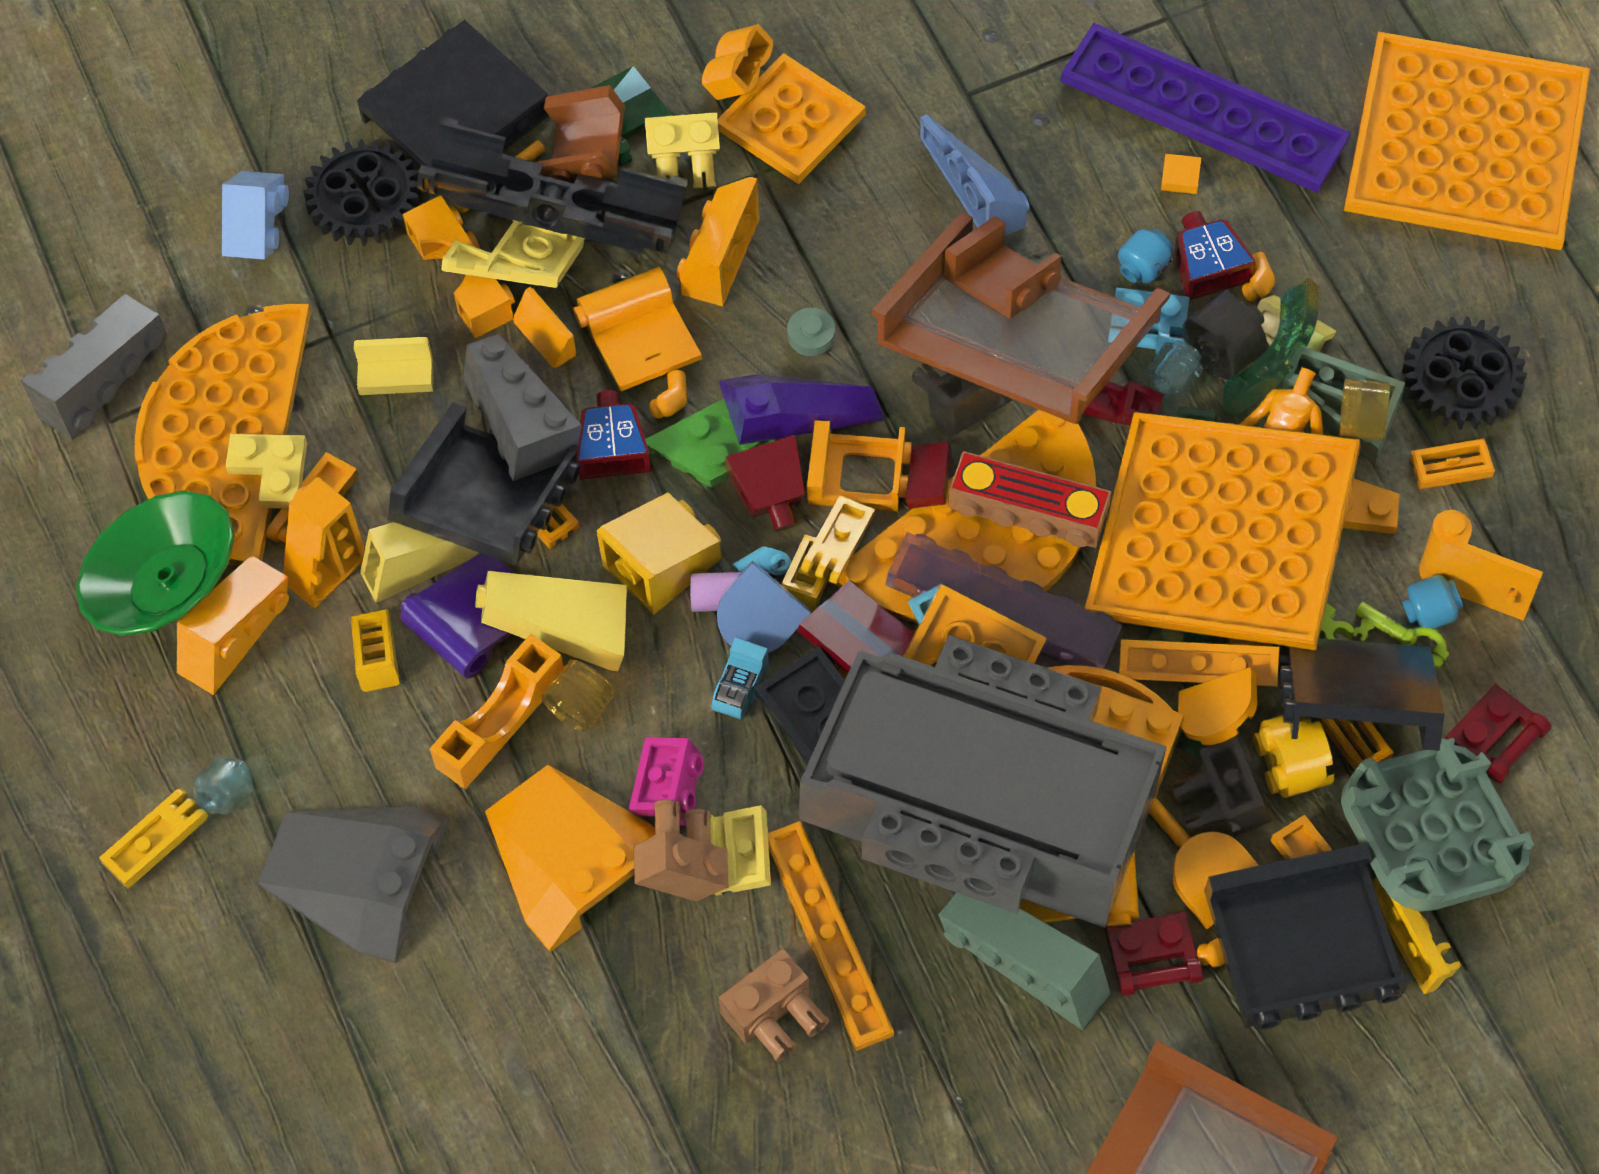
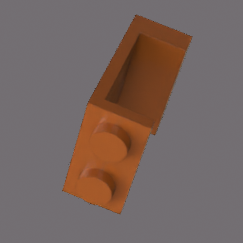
M608 85L546 97L544 109L557 126L552 159L536 162L543 164L541 175L573 184L578 174L597 179L616 177L625 105L612 87Z
M994 216L945 250L944 279L1011 319L1022 310L1028 309L1033 302L1047 292H1052L1059 285L1061 279V255L1054 253L1039 265L1032 263L1004 246L1005 222Z

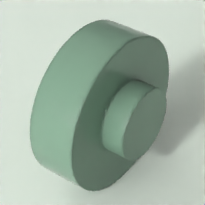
M818 308L801 309L793 314L788 322V342L801 355H821L827 352L834 344V320L824 310Z

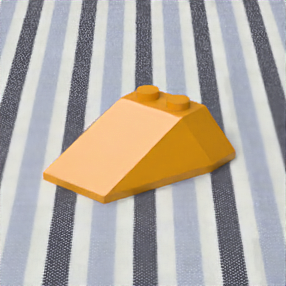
M546 765L485 811L525 923L550 953L582 929L580 916L635 875L634 846L655 835V828L652 824L635 816L633 813L550 765Z

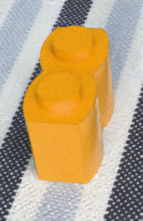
M759 24L725 33L718 42L715 58L705 67L702 85L716 100L749 93L758 81L760 67L770 58L773 49V39Z

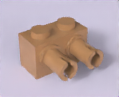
M672 799L655 802V835L634 846L635 884L696 902L728 888L727 849L714 846L711 843L710 811H705V809L687 811L685 813L686 837L680 834V803L678 801L674 802Z
M783 948L718 997L720 1014L743 1042L747 1044L757 1036L773 1055L776 1062H781L785 1059L784 1052L789 1056L797 1047V1044L791 1040L776 1022L788 1011L803 1027L809 1037L818 1034L815 1029L816 1027L822 1031L829 1023L828 1017L808 997L810 995L809 978Z

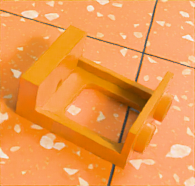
M815 420L807 480L808 504L834 506L839 496H842L875 510L898 512L899 498H906L908 475H902L903 465H910L912 442H905V427L899 428L898 439L830 434V421ZM848 455L893 459L895 461V472L892 491L884 495L842 490L840 484L844 458Z

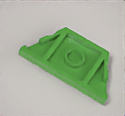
M724 399L645 439L650 454L653 455L656 452L670 460L671 466L684 473H691L695 476L696 480L710 488L730 478L724 467L726 456L775 441V439L739 445Z

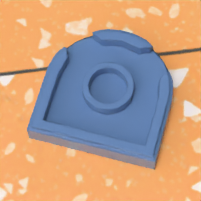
M751 561L723 593L718 605L717 623L723 638L729 645L732 646L734 638H738L768 648L769 653L786 642L799 627V624L811 614V610L754 561Z

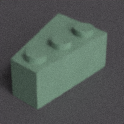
M1297 345L1285 373L1282 389H1293L1302 367L1316 372L1307 395L1320 407L1323 426L1338 437L1359 439L1361 446L1359 453L1373 464H1376L1402 400L1405 382Z

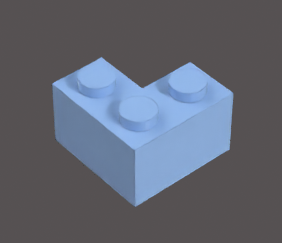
M241 171L222 184V256L265 260L274 252V249L278 248L279 229L274 227V216L284 210L289 200L288 185H284V174Z

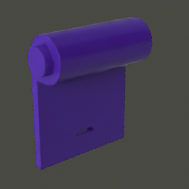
M482 553L474 556L418 594H410L401 605L400 620L466 679L472 678L481 672L492 656L493 647L511 635V633L481 623L482 608L475 607L478 584H485L488 571L513 573L498 559Z

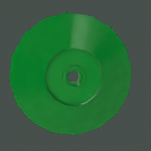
M186 490L157 495L126 510L100 533L83 559L76 584L80 613L97 630L120 636L153 632L185 616L212 591L228 566L235 537L229 512L212 496Z

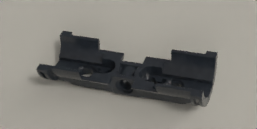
M442 116L431 164L429 167L421 165L418 172L419 191L445 196L461 207L519 221L526 225L561 234H570L628 250L647 248L664 254L669 253L679 221L688 179L672 176L671 180L623 167L620 171L618 184L582 174L577 175L574 184L540 175L543 164L504 155L503 150L506 137L458 125V120Z

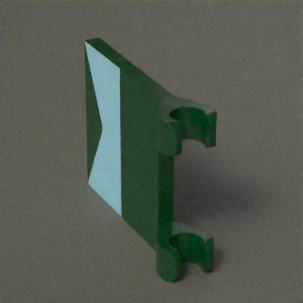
M634 66L591 87L597 88L610 85L625 105L618 157L619 165L632 161V156L629 153L630 145L624 138L645 128V118L676 116L666 108Z

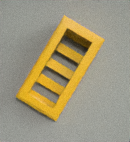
M805 534L781 585L808 607L812 613L819 605L832 570L828 569L823 579L815 576L818 564L814 563L811 569L815 570H810L809 573L801 570L806 554L816 539Z
M385 609L350 616L355 669L361 690L369 692L399 685V671L389 610ZM382 627L380 631L362 634V631Z

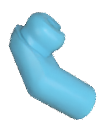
M761 547L732 564L735 572H742L751 561H754L768 574L783 575L788 571L791 560L782 551Z

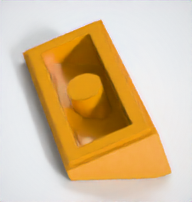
M531 287L527 288L514 314V323L554 369L558 368L576 356L574 336L538 293Z

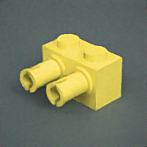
M717 113L645 118L648 157L656 159L658 177L666 178L669 175L670 180L672 176L679 177L677 157H681L680 154H688V156L692 157L693 188H703L702 173L706 175V187H716L713 154H716V151H720Z

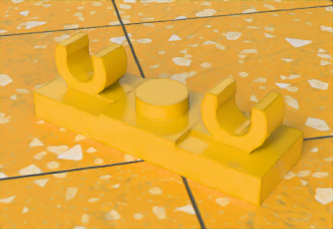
M1376 876L1372 883L1387 929L1423 994L1436 991L1446 978L1453 976L1461 967L1460 962L1445 963L1442 956L1451 948L1450 944L1443 942L1436 946L1426 918L1419 911L1406 908L1393 900Z

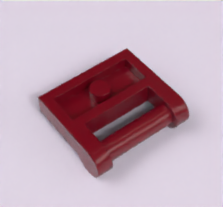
M1495 683L1446 735L1445 739L1454 738V745L1464 747L1476 756L1483 752L1491 762L1486 774L1494 782L1502 783L1510 774L1509 768L1538 737L1543 738L1552 729V726L1547 718L1539 713H1533ZM1516 722L1525 728L1498 758H1492L1487 754Z
M1186 912L1132 921V925L1106 926L1105 934L1122 997L1134 995L1135 990L1182 981H1188L1189 984L1203 982L1201 964L1197 958ZM1181 957L1184 963L1183 965L1131 974L1129 967Z

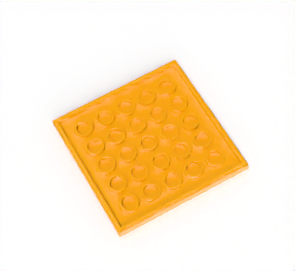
M1378 31L1344 211L1562 250L1591 68Z
M1134 412L1084 609L1085 617L1316 650L1361 447L1360 440Z

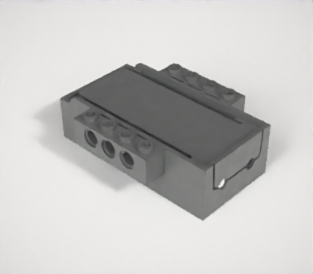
M950 635L935 667L894 653L877 656L858 650L801 778L799 820L861 841V859L1018 914L1024 899L1105 928L1154 800L1166 746L1093 722L1098 710L1102 687Z

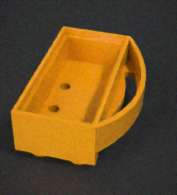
M1078 665L1048 667L1047 669L1102 687L1098 710L1093 722L1166 746L1158 787L1154 797L1156 799L1180 735V725L1184 714L1173 711L1162 698L1143 684L1117 672Z

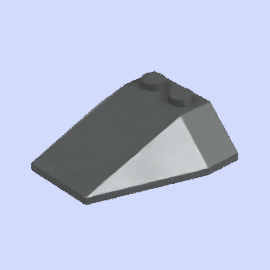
M412 806L286 812L258 884L357 953L396 963L410 927L405 914L428 853L436 855L449 822V816Z

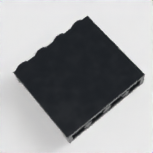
M466 20L448 29L441 38L429 47L421 49L413 59L402 67L394 69L386 79L374 88L366 90L357 100L361 119L365 124L372 120L420 165L428 167L431 164L442 116L458 120V125L506 137L504 150L549 117V114L544 109L545 98L548 97V93Z
M453 402L391 490L388 520L517 566L525 552L529 554L532 552L537 540L538 531L547 528L552 516L553 507L561 506L566 494L567 485H573L576 482L581 468V464L576 462L579 446L573 445L561 464L513 481L508 472L509 465L506 459H502L498 452V442L495 436L465 425L467 407Z
M1319 638L1316 650L1288 646L1286 650L1280 649L1279 689H1282L1283 723L1290 724L1291 739H1298L1300 716L1419 726L1423 750L1440 751L1445 713L1430 647Z
M1367 843L1208 877L1204 893L1245 1028L1257 1026L1259 1030L1270 1029L1280 1025L1282 1020L1297 1017L1299 1021H1307L1319 1017L1322 1011L1337 1008L1338 1012H1348L1361 1007L1363 1002L1377 1000L1380 1004L1390 1003L1400 999L1402 994L1405 993L1411 978L1409 974L1402 976L1368 870L1371 855Z

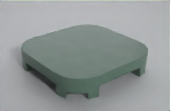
M1454 738L1441 739L1440 751L1422 750L1376 763L1373 757L1359 764L1342 789L1341 805L1345 817L1359 844L1367 843L1371 855L1369 863L1380 884L1393 900L1406 908L1416 911L1441 909L1501 892L1511 887L1526 870L1529 864L1530 850L1534 846L1529 832L1523 834L1518 832L1486 774L1491 762L1483 752L1476 756L1466 748L1454 745Z

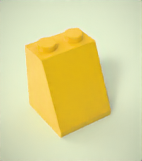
M666 493L602 525L596 530L603 567L622 585H627V590L653 615L691 585V573H705L722 559L721 538L716 530L709 524L702 525L695 518L692 508L684 500L678 502L670 493Z

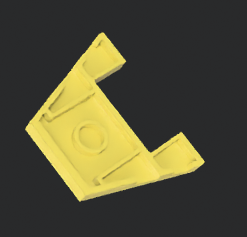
M513 220L514 222L492 253L456 240L443 257L441 270L557 288L582 250L585 238L561 234Z

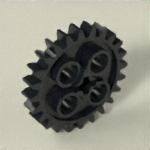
M360 139L358 148H352L349 142H345V151L340 152L333 147L331 148L333 154L331 159L326 156H320L322 167L311 166L313 177H306L305 181L308 189L303 190L308 215H311L314 226L320 225L323 235L331 232L334 241H338L345 235L348 245H351L355 238H360L362 245L366 246L368 237L373 236L377 243H381L382 233L385 232L388 236L395 237L393 227L406 228L403 214L421 205L419 195L422 194V191L418 190V171L414 169L412 159L405 160L404 151L402 150L394 153L390 143L381 150L378 140H374L371 147H366L364 140ZM348 171L352 172L356 177L360 188L355 187L354 179L347 173ZM365 196H367V197L370 196L372 206H373L379 213H374V212H373V210L370 208L369 203H368V200H367V198H366Z
M1450 317L1448 327H1445L1439 320L1435 321L1433 331L1424 327L1420 337H1413L1411 347L1407 348L1404 357L1402 373L1405 374L1403 382H1405V387H1411L1408 398H1420L1417 410L1430 408V420L1438 415L1443 416V426L1445 427L1450 423L1451 419L1456 420L1458 429L1462 430L1465 421H1470L1473 428L1478 429L1481 419L1489 426H1492L1496 415L1502 419L1506 418L1508 409L1514 410L1518 399L1521 398L1527 373L1523 372L1525 359L1517 358L1520 351L1519 346L1508 348L1511 339L1510 335L1498 338V326L1487 331L1484 330L1485 320H1481L1475 327L1471 326L1469 317L1465 318L1463 325H1458L1455 318ZM1453 348H1454V349H1460V350H1462L1463 352L1454 351ZM1485 368H1492V369H1494L1495 371H1489V370H1486ZM1432 374H1438L1444 378L1434 377ZM1464 393H1470L1474 395L1475 398L1468 397Z

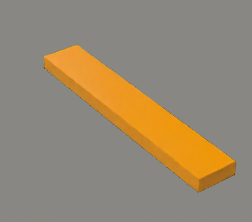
M801 821L769 832L770 856L855 1050H861L893 1037L894 1030Z

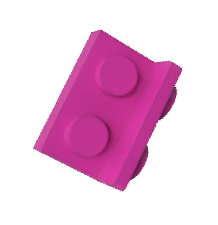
M645 737L629 810L635 816H655L654 803L659 800L672 799L674 802L678 801L680 803V826H686L685 813L695 809L696 784L698 777L702 775L704 769L703 756L689 738Z

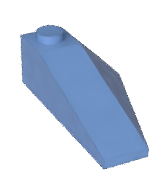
M927 114L920 118V138L968 214L973 217V222L977 228L994 216L1005 222V236L1025 228L1027 211H1029V203L1025 194L1021 190L1017 192L1010 179Z

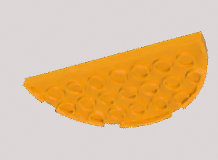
M309 304L263 307L264 311L253 313L241 318L237 314L202 331L183 345L168 360L170 365L157 382H152L141 405L135 431V460L141 484L147 498L150 499L157 495L184 490L212 496L229 512L235 537L229 565L239 567L251 555L260 561L263 560L267 540L266 531L270 524L273 509L261 508L259 503L262 475L228 474L226 460L230 434L287 435L311 317Z
M1037 410L980 455L1096 487L1093 457L1079 424H1073L1041 410ZM953 476L948 481L945 505L912 508L852 556L837 586L841 588L850 580L896 619L918 624L907 600L924 592L913 587L916 580L919 581L920 587L926 590L931 589V585L922 581L925 579L933 583L935 577L928 574H923L922 577H919L918 575L921 569L955 583V586L948 585L947 587L970 598L964 590H961L962 587L976 592V595H974L976 600L982 599L979 595H983L1003 604L1002 607L994 606L990 609L998 613L1006 612L1008 614L1031 603L1059 581L1074 563L1081 547L1074 546L1066 540L1057 537H1041L1031 533L1028 529L1013 525L1009 527L1001 526L991 519L977 515L964 516L958 513L955 509L949 508V489L954 478Z

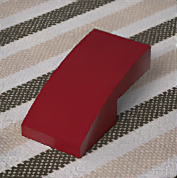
M1108 381L1083 413L1102 420L1131 426L1134 412L1159 415L1164 393L1133 381H1129L1125 386Z

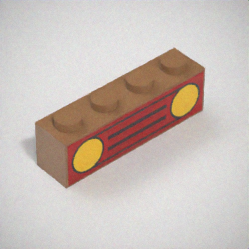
M963 451L949 489V508L955 509L964 516L977 515L991 519L1001 526L1009 527L1013 525L1028 529L1037 536H1053L1064 539L1077 547L1089 546L1096 548L1109 511L1111 491Z

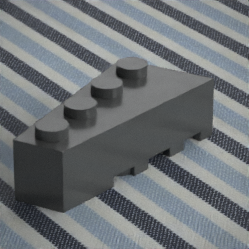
M126 294L93 320L90 332L87 334L78 332L69 340V349L60 357L55 354L48 357L43 362L45 369L37 376L29 373L21 380L38 419L72 440L80 431L85 430L90 425L93 416L104 404L109 403L114 398L117 389L128 377L133 376L138 371L141 362L151 351L156 350L161 345L164 336L167 334L158 313Z
M499 334L467 344L463 379L478 410L483 411L486 418L485 425L489 433H493L498 442V452L502 459H506L509 465L508 472L512 480L515 481L561 464L573 445L578 446L581 424Z

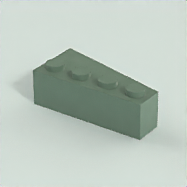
M956 892L939 913V918L945 931L943 934L950 943L958 948H966L986 965L993 967L1082 1031L1111 994L1098 953L1020 908L1018 914Z

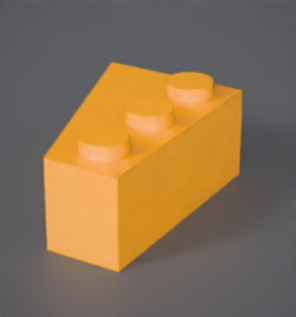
M318 476L309 485L299 488L293 500L289 503L283 574L288 576V588L315 609L362 564L365 551L351 503Z
M252 555L247 558L177 622V674L214 695L277 614L281 613L286 607L289 600V595L287 594L288 576Z

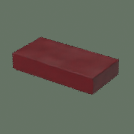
M949 441L912 446L906 492V502L909 509L946 504L952 454Z

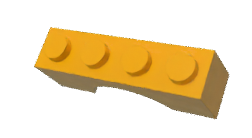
M441 195L403 214L407 234L424 260L443 259L456 240L480 249L474 234L471 231L466 233L462 228L463 220L454 205L449 207ZM465 275L461 285L454 292V298L459 315L475 339L513 320L511 304L515 303V300L505 283L500 285L497 279Z
M530 634L506 661L502 677L485 704L471 717L462 721L454 720L429 750L435 768L466 790L562 680L561 674L564 671L561 654Z

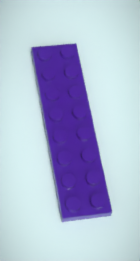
M1096 23L1092 24L1061 73L1062 83L1316 193L1320 192L1349 142L1351 134L1349 131Z

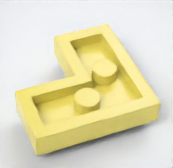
M230 434L226 460L228 474L262 475L259 494L261 508L289 509V503L293 500L298 489L302 487L307 450L305 435Z

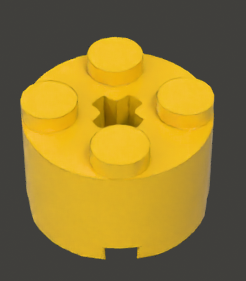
M1283 715L1260 723V732L1254 733L1252 739L1258 756H1264L1269 771H1266L1264 776L1268 790L1272 795L1280 793L1282 797L1288 798L1333 784L1334 774L1330 776L1326 774V766L1333 764L1332 755L1319 720L1311 722L1309 717L1300 716L1298 739H1291L1290 724L1283 723Z

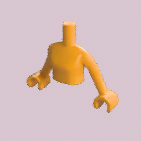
M1302 367L1293 389H1273L1262 403L1238 425L1254 426L1270 412L1264 425L1266 428L1303 433L1310 421L1311 434L1323 435L1320 407L1307 395L1316 372Z

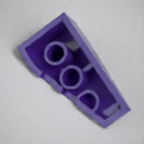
M757 374L720 380L719 384L739 445L784 438L791 435L813 433L815 420L830 421V430L883 420V414L872 386Z

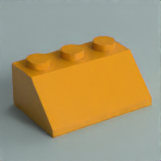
M753 177L717 188L713 200H707L702 212L703 223L700 230L695 229L689 243V255L687 259H681L677 269L676 278L680 280L683 296L723 307L760 221L757 179Z

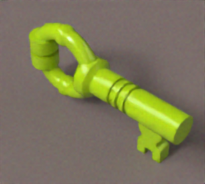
M1362 602L1355 612V615L1362 618L1361 626L1355 628L1353 637L1362 636L1360 638L1361 642H1366L1369 637L1368 632L1376 627L1387 635L1389 634L1400 645L1413 646L1420 636H1428L1429 639L1434 640L1437 645L1432 651L1434 667L1440 669L1444 663L1443 660L1445 661L1449 656L1446 641L1437 629L1425 627L1407 629L1365 602Z

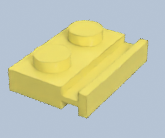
M760 805L725 812L723 816L714 817L711 815V843L714 846L727 849L729 887L715 893V895H722V892L726 891L734 893L770 886L767 811Z

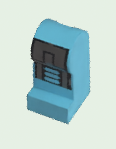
M734 638L730 648V657L713 695L711 705L713 711L739 720L744 719L750 704L755 699V687L762 683L768 669V648Z

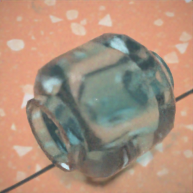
M1178 340L1176 343H1165L1147 368L1148 374L1153 379L1150 384L1151 387L1158 392L1164 393L1163 396L1167 398L1171 393L1178 396L1186 395L1202 374L1201 354L1181 340Z
M219 756L213 759L194 778L193 794L196 803L210 814L227 815L233 812L250 796L253 789L248 766L243 761L228 756Z

